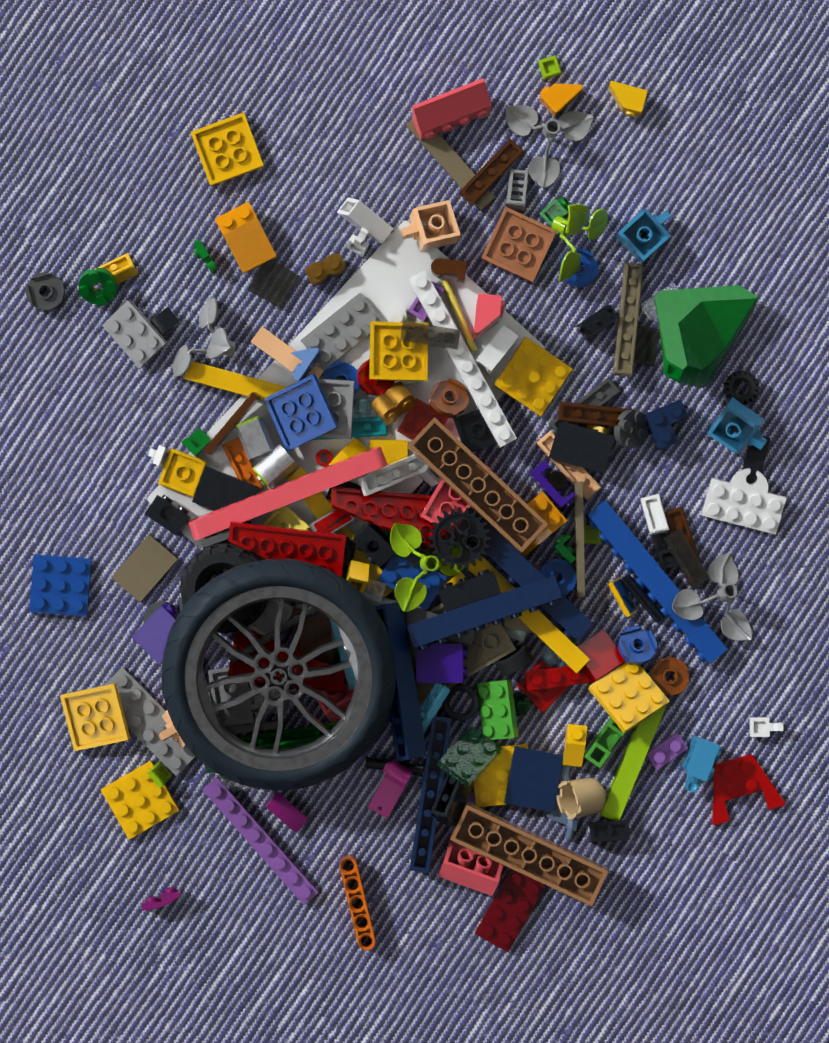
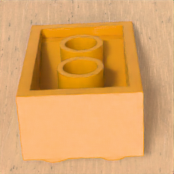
M249 201L215 218L243 274L277 257Z
M543 491L531 500L528 505L548 525L520 553L523 557L567 521Z

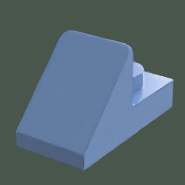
M316 347L291 352V354L302 361L301 364L299 363L295 367L292 378L298 382L307 378L324 351Z

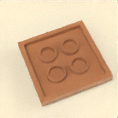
M505 206L481 259L533 283L556 231Z

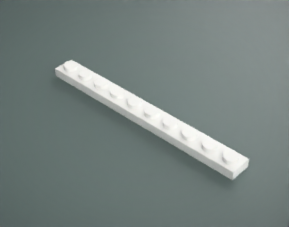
M426 270L408 278L499 448L516 440V435Z

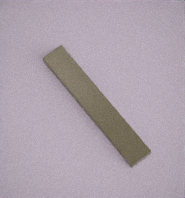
M412 119L406 124L409 131L461 189L475 176L472 170L439 133L431 139L425 138L420 140ZM487 190L475 205L481 211L495 199V196Z
M624 263L613 375L633 376L644 264Z
M575 481L576 596L585 597L583 481Z

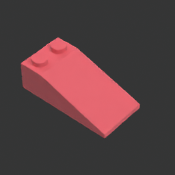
M441 479L420 516L431 523H439L437 516L444 518L443 511L451 514V508L458 512V508L461 507L462 512H465L466 508H470V506ZM451 523L450 526L455 533L457 531L456 527ZM448 529L444 530V531H446V532H448V533H450V534L452 535V533H451L450 530H448Z

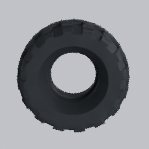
M217 544L201 550L189 561L182 573L180 593L183 606L201 587L210 581L216 572L229 570L233 567L261 559L253 552L235 544ZM268 600L249 605L234 613L233 616L248 627L261 616ZM226 620L217 630L219 633L239 631L229 620Z

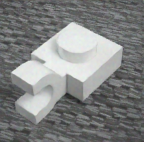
M362 227L358 236L352 234L347 248L364 257L369 246L365 240L369 231Z
M749 717L750 737H770V731H783V723H769V717Z

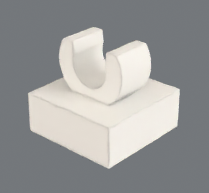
M159 445L157 450L150 449L148 456L154 458L153 464L164 468L170 449Z

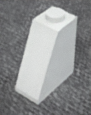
M347 198L337 211L340 216L359 230L362 227L368 230L367 236L378 243L383 244L392 235L391 231L394 228L360 200Z
M503 325L476 359L477 366L491 375L518 340L519 336L516 335L518 332L511 326L505 327Z

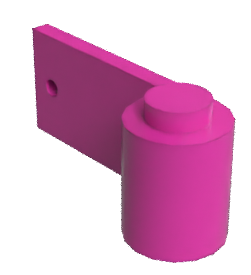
M395 760L392 762L388 761L383 769V772H385L384 778L368 806L369 809L387 819L414 772Z

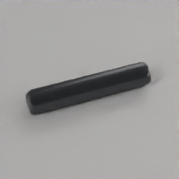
M629 574L621 579L622 583L655 622H659L664 618L661 611Z

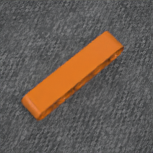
M346 855L341 859L340 871L357 942L362 950H370L375 945V933L358 863L354 856ZM344 861H352L354 867L350 870L345 869L343 866ZM350 879H355L358 881V886L356 888H350L348 886V881ZM360 898L363 901V905L355 907L352 904V900ZM365 917L368 923L365 926H360L357 923V919ZM362 937H371V944H363L361 941Z

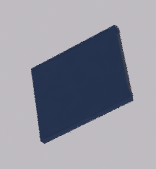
M514 746L504 803L553 812L564 755Z

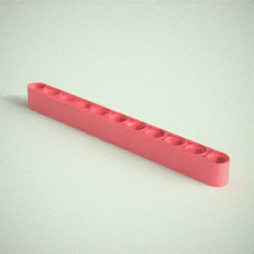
M381 446L197 517L187 523L194 540H199L229 528L231 521L245 522L383 468L388 463Z

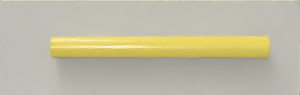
M444 280L441 282L442 286L445 289L471 353L475 352L478 349L449 280Z

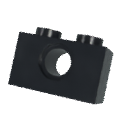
M157 495L145 512V515L174 535L179 536L191 518L187 515L189 511L180 505L178 508L172 505L173 500L166 495L162 497ZM167 509H172L174 515L171 519L167 520L164 517V512Z
M367 523L354 535V546L359 551H364L368 555V560L374 565L377 564L381 567L395 554L391 547L390 539L375 525ZM372 541L377 542L379 547L371 548L369 543Z

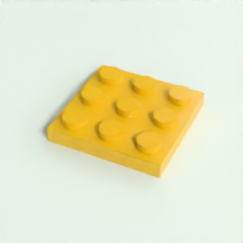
M244 112L190 132L210 186L264 167Z
M371 321L369 380L428 381V323Z
M524 337L493 385L538 416H542L572 371V368L529 338Z
M626 662L591 684L588 688L623 733H626L670 702L641 665H630Z
M116 683L60 695L74 751L130 739Z
M528 744L470 749L472 770L477 774L474 782L476 806L486 807L506 804L504 800L514 746L528 749Z
M152 760L100 789L128 839L135 837L180 810L166 785L164 784L158 788L148 775V772L154 766Z

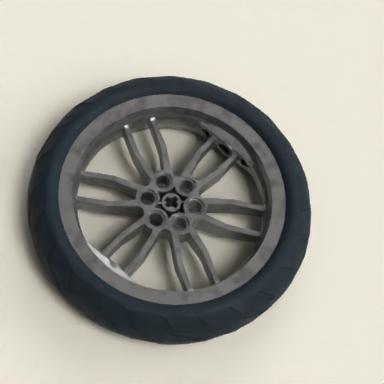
M267 559L233 567L206 583L184 605L173 623L162 659L163 697L171 721L187 748L214 772L238 784L265 790H293L316 785L352 766L369 749L385 725L392 706L396 686V663L390 636L371 602L352 583L334 572L315 564L294 559ZM279 600L275 623V649L267 651L252 631L236 619L233 614L254 603ZM285 600L300 602L303 605L298 629L290 646L280 643V621ZM311 606L325 614L338 626L342 639L323 644L297 657L294 655V650L303 630L307 607ZM226 620H229L248 637L258 651V654L252 657L235 648L217 633L218 628ZM211 639H215L232 655L254 667L255 671L253 673L227 676L206 683L202 669L204 656ZM339 646L345 648L348 657L346 662L329 667L308 668L307 662L319 654ZM279 652H286L289 657L286 660H280L277 655ZM267 658L270 664L265 667L261 666L259 660ZM299 664L303 667V671L295 673L292 667ZM352 667L356 678L353 696L346 711H342L327 696L303 682V679L306 677L327 675ZM276 671H279L280 674L284 673L282 679H279L278 676L274 677ZM263 677L266 683L261 686L257 685L255 679ZM250 682L251 688L236 698L220 704L214 703L211 694L212 688L230 683ZM290 684H297L299 690L291 692L288 687ZM278 690L281 695L279 698H272L270 692ZM261 693L264 696V700L256 717L252 741L246 743L230 733L220 723L217 711L238 705L250 697ZM303 693H306L323 702L341 717L340 721L331 730L328 729L310 713L300 697ZM291 699L305 718L325 735L307 745L280 750L279 742L283 728L284 700ZM269 704L278 708V729L273 749L257 747L255 744L260 721Z

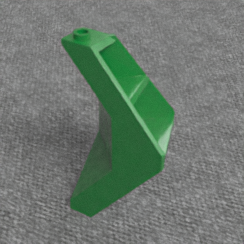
M739 285L661 290L654 297L663 353V374L680 384L704 388L711 381L752 316L758 296Z

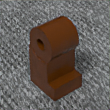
M438 258L432 262L431 272L436 277L444 275L457 277V282L464 283L467 262Z

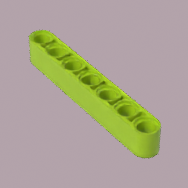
M666 706L635 726L606 796L604 807L600 811V816L612 821L620 820Z

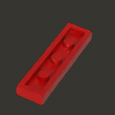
M569 666L524 672L527 691L595 682L584 666L577 674Z

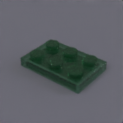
M471 726L439 759L437 765L466 787H469L501 753L502 747Z

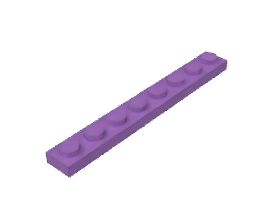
M218 777L214 778L202 789L303 905L318 893L313 884Z

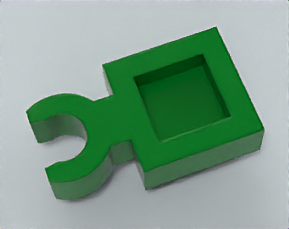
M200 239L193 244L196 248L193 251L197 258L204 260L211 273L216 271L217 267Z

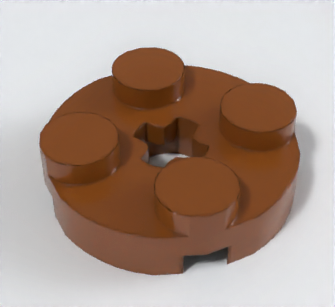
M454 379L439 381L431 391L430 405L439 414L455 418L463 413L468 405L469 396L466 392L467 389L461 382ZM445 395H452L454 401H448Z
M672 657L662 658L652 667L650 677L664 695L679 694L685 690L689 683L688 668L680 659ZM673 671L675 679L673 681H666L665 678L667 676L665 673Z

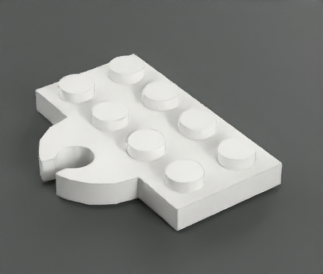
M750 468L738 471L730 482L711 478L701 513L702 516L772 534L777 533L786 497L769 493L767 480L760 471L757 470L755 473L757 480L752 484L746 482V477L751 472Z

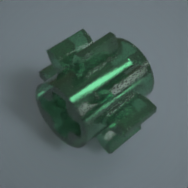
M523 693L513 694L516 716H526L532 703L528 702L529 697Z

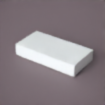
M656 494L641 498L640 501L650 536L668 532L669 527L660 495Z

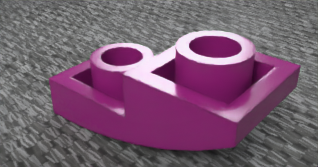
M279 792L265 806L294 833H297L308 820L302 812Z
M168 887L161 893V899H158V896L147 897V900L142 902V911L156 909L171 903L181 896L182 890H177V887Z

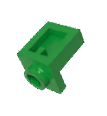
M558 196L539 214L552 227V222L557 216L564 217L568 214V205L571 204L565 197Z
M562 534L554 541L556 545L553 548L571 564L576 559L573 556L575 552L569 545L566 547L563 545L571 536L569 534L566 536Z

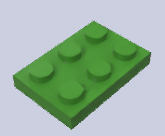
M512 680L476 683L483 739L495 740L519 737Z

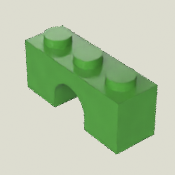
M609 717L584 753V757L599 768L602 767L611 754V750L616 742L625 734L611 717Z

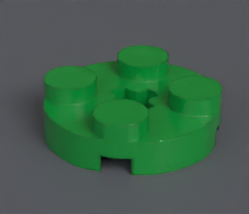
M96 268V270L91 271L88 269L80 276L78 284L79 295L87 302L104 306L115 297L117 283L114 275L107 269ZM100 283L101 289L94 288L93 284L98 285Z

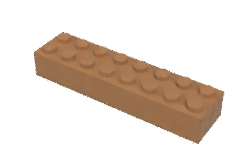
M435 417L407 446L519 553H522L548 525L545 520Z
M466 802L457 826L450 837V840L590 906L593 905L608 874L606 866L469 802Z

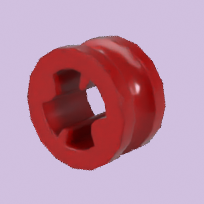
M322 449L316 454V462L322 467L329 466V463L333 460L332 453L329 450ZM321 453L323 455L324 453L329 454V461L327 463L325 461L324 463L320 462L321 458L319 456Z

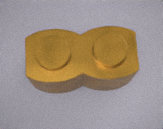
M335 253L327 256L322 262L312 263L305 269L311 285L316 286L324 283L329 277L341 275L346 270V266L341 255Z
M400 381L392 385L386 393L375 398L370 405L387 426L397 421L401 414L411 410L417 401Z

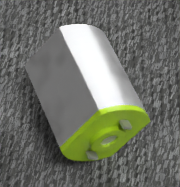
M255 415V418L246 419L235 426L248 461L267 455L275 449L262 416L256 417Z
M279 444L252 469L257 473V479L271 489L283 482L299 465Z

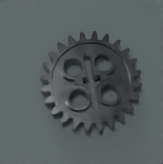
M461 507L458 508V512L451 508V514L443 511L444 518L437 516L439 523L432 522L436 528L429 529L434 534L428 537L429 540L434 542L429 547L436 549L432 552V555L439 554V561L444 559L443 566L450 563V569H453L455 564L458 570H461L462 565L469 569V563L476 566L475 560L483 561L480 555H487L484 548H490V545L486 544V541L491 540L490 537L486 536L490 530L484 529L488 523H481L480 521L483 517L479 516L476 518V511L470 515L469 508H466L465 512H462ZM461 520H467L469 524L468 529L465 531H461L458 527ZM451 523L454 524L459 535L465 536L463 542L468 548L469 554H466L460 542H455L457 536L450 526ZM446 529L452 533L451 538L447 541L443 540L441 536L442 532ZM470 537L478 539V545L474 548L468 545ZM455 546L461 549L459 557H453L451 554V550Z

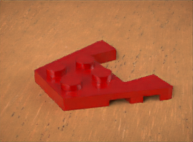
M752 754L714 764L713 826L730 821L725 805L727 800L763 791L768 810L785 805V802Z

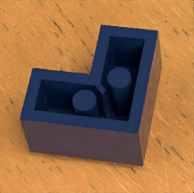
M681 399L644 414L645 422L657 451L678 442L671 425L688 418Z

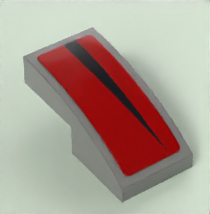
M334 509L311 523L310 527L313 531L334 533L354 521V518Z

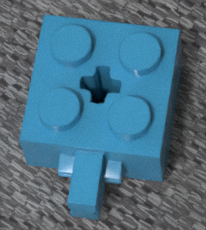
M644 208L617 233L616 238L642 264L670 239L671 235L665 230L667 226L664 223L671 215L665 210L659 217L656 214L652 216ZM646 233V239H641L640 235Z
M733 397L707 433L737 454H740L746 445H753L761 450L767 442L758 430L764 418Z
M693 735L682 764L684 773L687 774L684 789L696 793L702 781L707 782L708 778H712L715 769L712 766L715 760L718 761L721 754L720 745Z

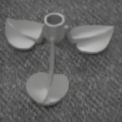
M508 105L506 108V121L514 134L527 136L531 129L538 130L543 128V134L548 138L544 158L540 156L533 158L529 163L528 171L532 180L541 188L549 187L556 181L560 172L559 162L555 158H548L552 139L558 135V132L564 131L566 139L574 142L581 141L588 134L594 117L584 112L570 111L562 114L558 121L550 119L546 124L542 123L539 126H535L538 122V115L532 107L527 105Z
M215 297L211 298L204 305L199 315L200 327L203 329L208 328L213 333L207 349L189 350L187 345L182 346L175 354L173 360L175 378L184 375L188 371L192 361L191 354L194 352L207 353L208 358L215 359L221 355L231 356L235 351V343L228 340L225 329L218 328L215 331L212 328V324L215 323L218 315Z
M726 553L713 560L708 568L709 579L714 583H719V587H721L717 590V594L699 601V595L694 590L683 589L675 596L672 609L680 618L693 621L703 615L702 604L716 598L721 602H728L725 611L726 617L721 621L723 634L734 641H749L752 639V631L744 613L738 609H733L729 613L731 604L734 602L733 598L738 593L734 585L738 581V570L733 561L732 554Z

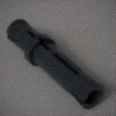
M367 756L365 769L383 771L387 762H392L393 760ZM403 760V762L397 761L413 770L412 775L422 777L423 764L408 763L406 760Z

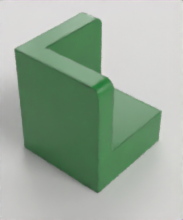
M198 428L189 438L186 437L181 443L195 457H198L211 439Z

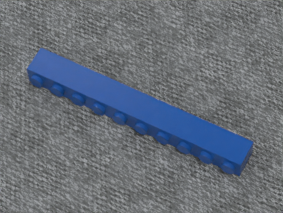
M606 500L586 515L588 517L586 521L592 529L597 528L600 531L598 535L605 544L609 543L611 545V552L617 559L621 557L625 562L623 564L624 568L628 573L633 572L637 577L635 579L637 584L641 588L645 587L648 590L647 596L653 603L657 602L662 607L659 610L665 618H671L674 622L671 624L678 633L682 632L685 635L684 641L690 648L694 646L698 651L696 655L702 663L706 661L708 664H711L728 650L702 617L689 621L680 618L673 611L672 603L680 590Z

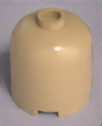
M594 778L563 781L558 786V788H561L560 795H557L558 807L562 814L565 813L568 816L567 819H576L596 814L604 807L606 792L602 784Z

